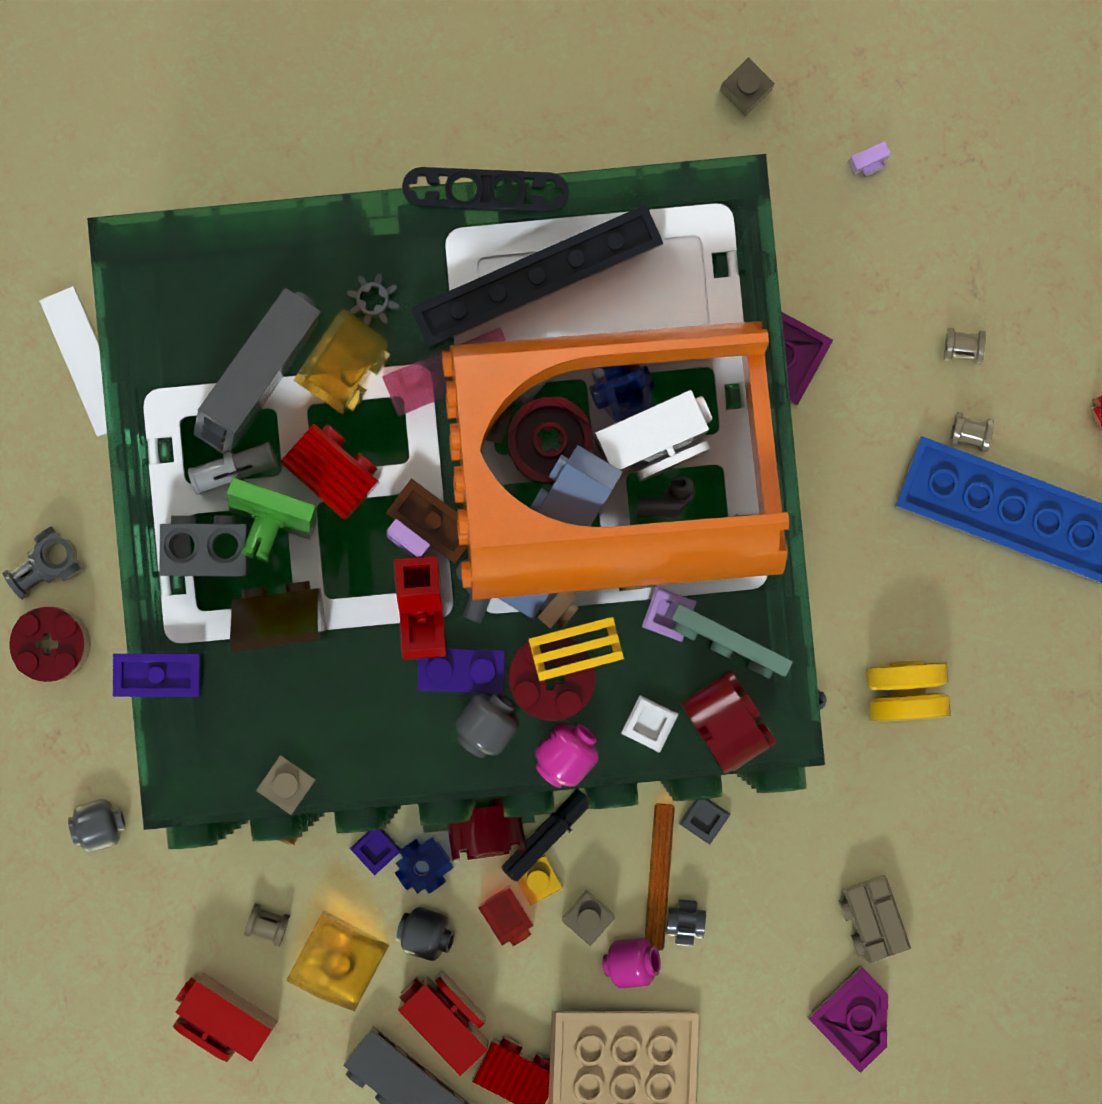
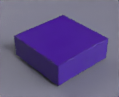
M378 823L349 848L374 876L403 850Z

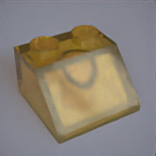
M342 308L294 381L301 388L343 415L347 408L354 411L367 392V389L362 387L363 383L371 372L378 375L391 357V354L386 351L390 343Z
M324 910L286 981L322 1000L355 1011L389 944Z

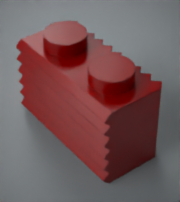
M313 424L281 459L280 463L339 516L347 520L380 483L373 476L379 469L360 452L353 459L341 448L346 440L328 424L322 430Z
M503 1036L501 1042L493 1038L473 1076L472 1082L514 1104H545L549 1097L550 1059L540 1054H536L534 1059L521 1052L522 1045Z

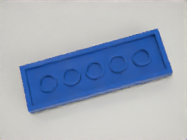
M920 437L895 507L1102 584V503L926 437Z

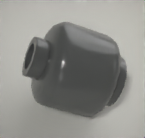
M497 692L492 697L485 694L475 695L455 722L456 730L459 733L457 741L467 751L477 757L485 758L486 755H499L519 729V720L513 713L516 706L507 697Z
M106 799L78 805L74 809L73 816L68 818L69 830L74 845H81L82 849L87 852L117 845L120 840V831L126 830L121 808L114 809L110 801Z
M417 907L411 913L403 915L398 926L396 938L397 941L401 942L402 950L405 953L428 961H435L441 956L442 952L448 953L454 942L455 932L450 930V922L447 916Z

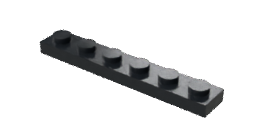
M645 204L411 307V311L429 349L658 248L664 243Z

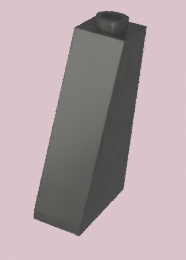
M284 288L198 408L193 433L195 436L222 454L235 450L318 324L321 311L316 308V303L310 297L301 292H295L294 294L287 288Z

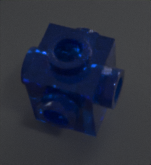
M646 365L607 366L591 370L595 384L589 386L594 404L598 410L604 409L615 423L655 406L651 390L655 389V385Z
M432 835L421 844L415 839L398 851L402 857L396 862L399 870L395 874L407 891L413 887L417 894L424 889L430 894L446 882L443 875L452 870L455 864L436 837ZM418 861H425L429 866V870L425 872L419 871L416 863Z

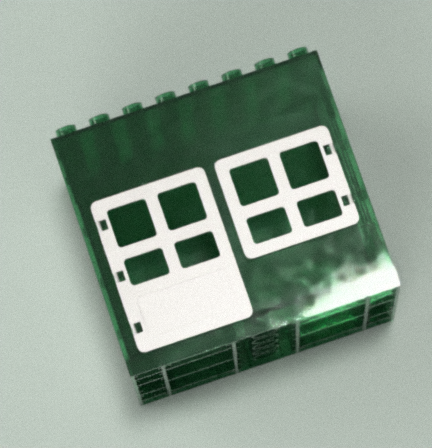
M766 154L556 173L567 182L569 197L563 209L549 214L414 207L406 200L402 188L87 218L127 653L201 654V697H131L144 830L166 828L167 848L187 849L217 845L218 840L226 839V835L233 834L234 830L240 829L242 824H248V820H250L252 841H271L301 837L302 832L308 831V827L314 826V822L320 821L319 817L325 816L327 812H334L336 833H355L385 829L386 824H389L390 819L394 818V814L398 813V809H401V805L418 804L420 825H439L470 821L477 798L502 796L504 817H523L554 813V791L584 788L588 809H607L638 805L637 783L660 781L663 784V788H666V792H669L672 801H691L722 797L721 775H725V773L696 730L681 703L730 671L734 673L745 691L739 697L748 694L761 714V721L757 723V726L765 722L778 744L728 774H737V777H741V780L746 781L747 785H751V789H756L757 793L786 792L807 788L805 767L825 765ZM506 179L496 185L494 192L497 199L501 202L511 203L519 196L520 189L513 180ZM524 180L526 197L523 204H533L531 195L544 196L546 204H554V198L562 196V191L555 189L554 182H546V187L543 190L532 189L534 180ZM474 181L454 183L452 187L454 197L460 201H469L477 192V186ZM440 184L441 186L429 185L409 188V190L416 191L417 198L424 199L427 191H440L438 200L447 201L445 184ZM647 205L664 243L662 246L428 349L411 311V307L638 207ZM379 273L382 274V286L385 289L391 285H396L398 290L389 297L390 301L396 302L400 306V309L388 310L385 314L388 318L387 325L380 318H372L371 325L365 327V315L362 312L351 316L349 311L357 305V302L347 295V291L358 292L361 287L358 279L359 276L365 278L366 282L369 283L375 282V278ZM284 288H287L294 294L295 292L304 293L316 303V308L321 311L318 324L233 453L235 454L270 441L276 455L278 468H271L245 477L243 481L315 505L316 525L311 539L309 540L278 529L268 556V562L257 561L256 554L260 543H258L253 559L250 558V577L159 576L160 524H171V516H197V524H214V516H239L229 512L227 491L230 483L203 491L198 495L192 487L188 468H194L223 458L221 452L193 434L198 408ZM373 290L371 296L364 295L362 299L368 305V311H374L376 305L383 306L385 302L380 298L379 290ZM762 321V329H767L769 344L765 351V363L782 513L788 512L789 530H784L788 549L784 573L779 575L659 584L657 587L696 601L694 612L791 660L793 663L786 677L773 672L771 678L768 679L747 668L750 662L749 659L735 653L733 659L730 660L709 649L713 641L700 634L697 635L695 641L684 636L682 642L643 628L642 624L656 587L619 591V588L575 591L578 597L573 603L579 609L563 628L558 623H555L550 629L537 618L558 593L548 595L534 620L502 600L491 598L481 624L461 616L470 595L466 588H463L462 580L458 579L456 569L461 561L468 559V549L465 550L457 563L454 564L430 546L424 557H438L444 607L446 649L505 650L504 693L502 695L514 703L516 708L513 713L519 720L518 731L499 755H486L485 758H480L467 751L457 741L459 733L456 730L455 722L472 697L478 694L492 697L494 693L417 691L418 659L403 660L400 615L396 597L394 559L413 557L390 541L386 535L387 529L395 520L386 512L411 478L456 512H458V509H464L463 502L455 503L454 466H460V460L451 461L450 424L456 423V418H447L446 381H452V377H444L442 351H450V345ZM742 356L579 369L554 376L545 383L532 400L541 397H562L579 406L587 415L592 427L594 438L592 454L602 460L604 458L595 440L596 432L689 390L692 391L695 399L703 396L712 416L711 422L707 424L709 431L706 435L692 442V444L698 445L707 441L710 447L707 453L642 482L639 481L636 474L638 471L646 468L647 465L641 463L624 471L590 527H615L734 517L735 514L739 516L759 515ZM517 401L512 402L514 407L509 424L515 413L522 407ZM313 424L321 430L328 424L346 440L341 448L353 459L360 452L379 469L373 476L380 483L347 520L339 516L280 463L281 459ZM507 427L503 444L499 445L485 441L481 454L498 482L518 501L530 508L541 488L550 492L553 485L533 482L524 477L515 468L507 449ZM554 430L549 435L542 432L539 435L543 441L541 449L546 452L551 447L558 450L562 446L557 441L559 433ZM677 476H687L692 480L695 489L693 501L678 517L674 519L637 518V497H660L669 487L672 479ZM240 516V524L250 525L251 530L254 520ZM181 534L175 538L173 551L177 557L181 559L187 558L194 551L195 544L190 535ZM231 534L220 536L216 541V552L224 559L235 555L238 549L236 538ZM310 581L311 589L321 588L328 639L231 652L232 600L242 598L241 590L267 587L268 595L285 593L284 584ZM613 617L624 659L594 667L596 675L595 687L585 707L576 715L559 721L541 720L526 713L515 701L509 686V670L518 650L529 641V638ZM602 628L569 638L578 643H583L609 635L607 628ZM610 644L588 650L587 652L591 658L613 653ZM550 665V669L559 667L556 665ZM561 675L546 679V688L554 689L556 683L563 684L565 676ZM639 695L678 714L660 753L621 734ZM564 723L575 727L577 724H581L589 729L597 739L594 746L598 751L599 761L576 786L569 787L563 785L561 788L555 787L537 771L535 765L538 761L535 757V750L555 726ZM280 755H283L316 778V781L292 815L256 791Z

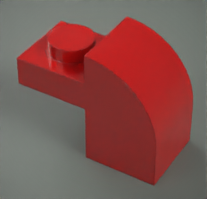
M438 557L394 559L403 660L446 656L445 619Z

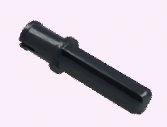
M576 788L555 812L553 810L549 811L550 817L525 841L527 850L520 852L517 850L502 865L503 872L511 880L519 881L566 831L568 833L572 831L570 827L589 807L594 805L592 801Z

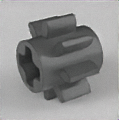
M379 273L375 278V282L369 283L366 282L365 278L359 276L358 279L361 287L358 292L347 291V295L357 302V305L349 311L351 316L362 312L365 315V327L371 325L372 318H380L387 325L388 318L385 314L388 310L400 309V306L396 302L390 301L389 297L398 290L396 285H391L385 289L382 286V274ZM373 290H379L380 298L385 301L383 306L376 305L374 311H368V305L362 300L364 295L371 296Z
M679 900L678 908H668L666 935L675 936L676 945L693 946L694 938L704 939L706 911L697 910V901Z

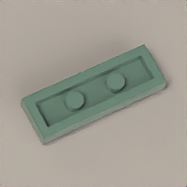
M671 601L664 617L675 622L671 630L695 641L698 634L713 641L709 649L730 660L733 659L735 653L749 659L750 662L747 668L768 679L771 678L773 672L786 677L793 663L791 660L679 603Z

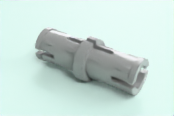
M267 441L265 444L235 454L233 451L225 452L221 459L194 468H188V474L192 487L198 495L203 491L230 483L232 478L243 481L245 477L271 468H278V462L270 441Z

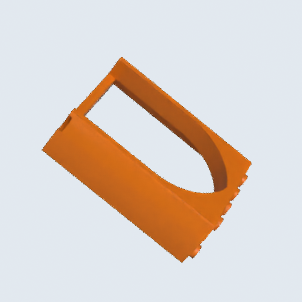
M762 321L450 345V351H442L444 377H452V381H446L447 418H456V423L450 424L451 461L460 460V466H454L455 503L463 502L464 509H458L459 545H467L469 560L461 562L463 588L471 587L472 600L783 574L788 552L784 530H789L788 512L782 513L765 363V351L769 344L767 329H762ZM742 356L759 515L615 527H589L569 524L546 517L518 501L494 477L486 465L481 452L490 430L505 409L533 386L559 374L595 367Z

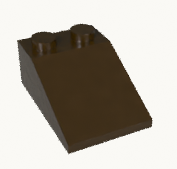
M310 581L284 584L285 593L268 595L267 587L241 590L242 598L232 600L231 652L328 639L321 588L311 589Z

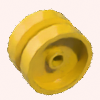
M923 660L892 662L889 663V666L866 668L868 688L871 690H891V696L874 697L868 702L870 721L951 716L950 696L945 693H926L927 687L944 686L949 682L947 663H923Z

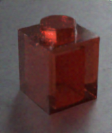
M511 885L479 904L478 909L502 946L509 941L512 946H515L531 935L529 928L534 926V922Z

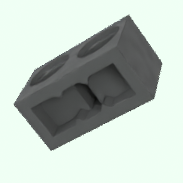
M171 516V524H160L159 576L250 577V558L241 553L250 532V525L240 524V516H214V524H197V516ZM188 534L194 540L195 548L189 557L181 559L173 551V542L177 536ZM224 534H231L237 540L238 549L235 555L224 559L216 552V541Z

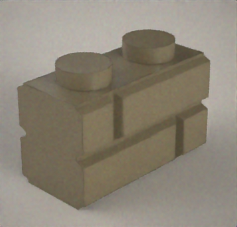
M885 875L842 889L845 898L838 901L845 921L853 920L857 933L851 935V939L858 957L865 955L866 960L871 963L911 949L890 884Z

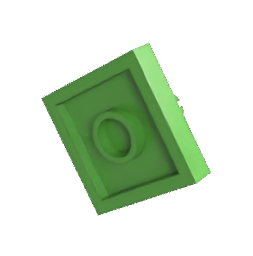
M232 478L227 491L229 512L254 520L245 546L241 551L243 555L253 559L257 545L260 543L256 554L257 561L268 562V556L278 529L309 540L311 539L316 525L315 505Z

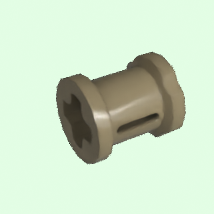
M948 328L944 360L950 361L952 358L973 359L976 364H982L985 352L986 331L979 330L978 334L955 332L954 328Z
M957 412L952 426L950 444L957 445L959 442L978 446L981 451L987 452L993 435L994 420L987 419L986 422L966 418L963 413Z
M255 903L244 935L250 936L254 934L272 940L275 946L280 947L290 915L284 914L280 916L262 910L261 905Z

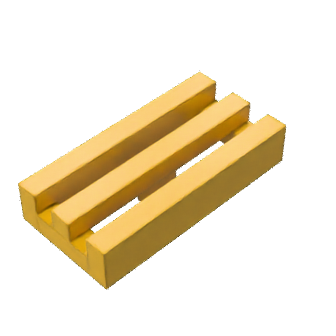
M613 617L529 638L539 681L624 659ZM607 628L609 636L545 653H541L539 647L541 644ZM611 644L613 653L545 670L544 662Z

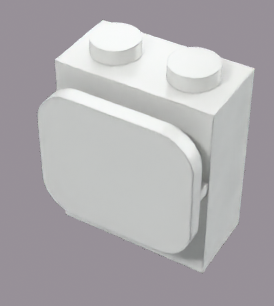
M689 390L596 432L595 440L605 462L622 472L641 463L647 465L646 468L638 471L636 474L639 481L642 482L707 453L710 450L707 441L698 445L692 444V442L706 435L709 431L707 424L711 422L712 416L703 396L695 399L692 391Z

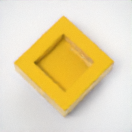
M546 855L542 856L517 881L530 906L563 889Z

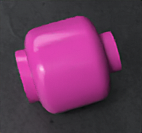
M564 723L559 724L537 746L535 757L538 762L535 767L539 774L553 786L561 788L563 785L574 787L584 779L599 761L598 751L594 746L597 739L589 729L581 724H577L575 727Z
M644 938L614 941L610 945L608 954L604 955L602 962L605 975L610 977L618 988L648 986L654 980V977L659 974L661 968L658 949Z

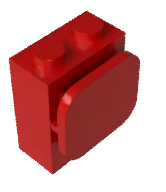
M443 971L436 975L435 983L428 976L422 982L416 977L401 991L399 998L402 1001L398 1011L455 1072L461 1076L488 1050L489 1040L478 1030V1028L480 1029L485 1024L486 1017Z
M205 973L197 980L191 977L175 999L180 1003L175 1012L180 1017L174 1023L173 1028L202 1049L225 1062H228L235 1052L252 1062L278 1020Z

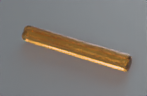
M657 803L654 806L645 939L652 946H656L658 951H662L665 946L675 810L672 804Z

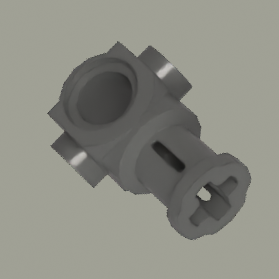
M52 526L34 538L37 544L27 553L29 559L12 571L5 570L2 573L10 588L21 600L27 596V591L43 580L50 583L60 576L64 582L82 570L77 559V550L70 540L62 538ZM60 543L65 547L67 556L62 563L56 565L50 560L49 551L53 545Z

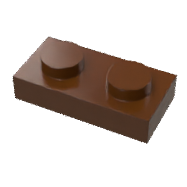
M411 478L386 513L393 519L400 521L429 543L431 547L456 564L467 549V545H459L458 512Z

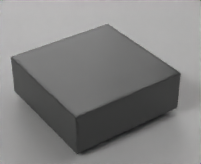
M699 793L679 824L710 845L731 814Z

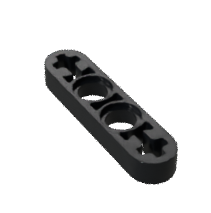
M418 167L409 171L402 183L403 194L411 205L430 209L549 214L563 209L569 197V188L565 179L559 174L551 172ZM423 176L426 177L429 185L441 186L439 177L446 176L448 177L445 184L447 201L438 200L440 191H427L425 198L419 199L417 198L416 191L409 190L410 184H417L418 177ZM460 178H469L477 186L475 196L469 201H460L452 193L453 184ZM502 180H513L519 186L520 193L515 201L504 203L495 196V187ZM524 180H534L532 183V189L543 190L546 187V182H554L555 189L562 191V196L555 197L554 204H546L544 196L531 195L533 204H523L526 197Z

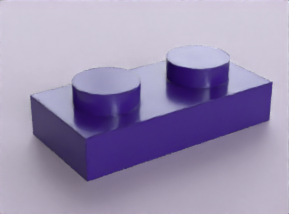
M446 649V656L418 659L417 691L497 692L503 694L505 650Z
M114 653L113 697H201V654Z

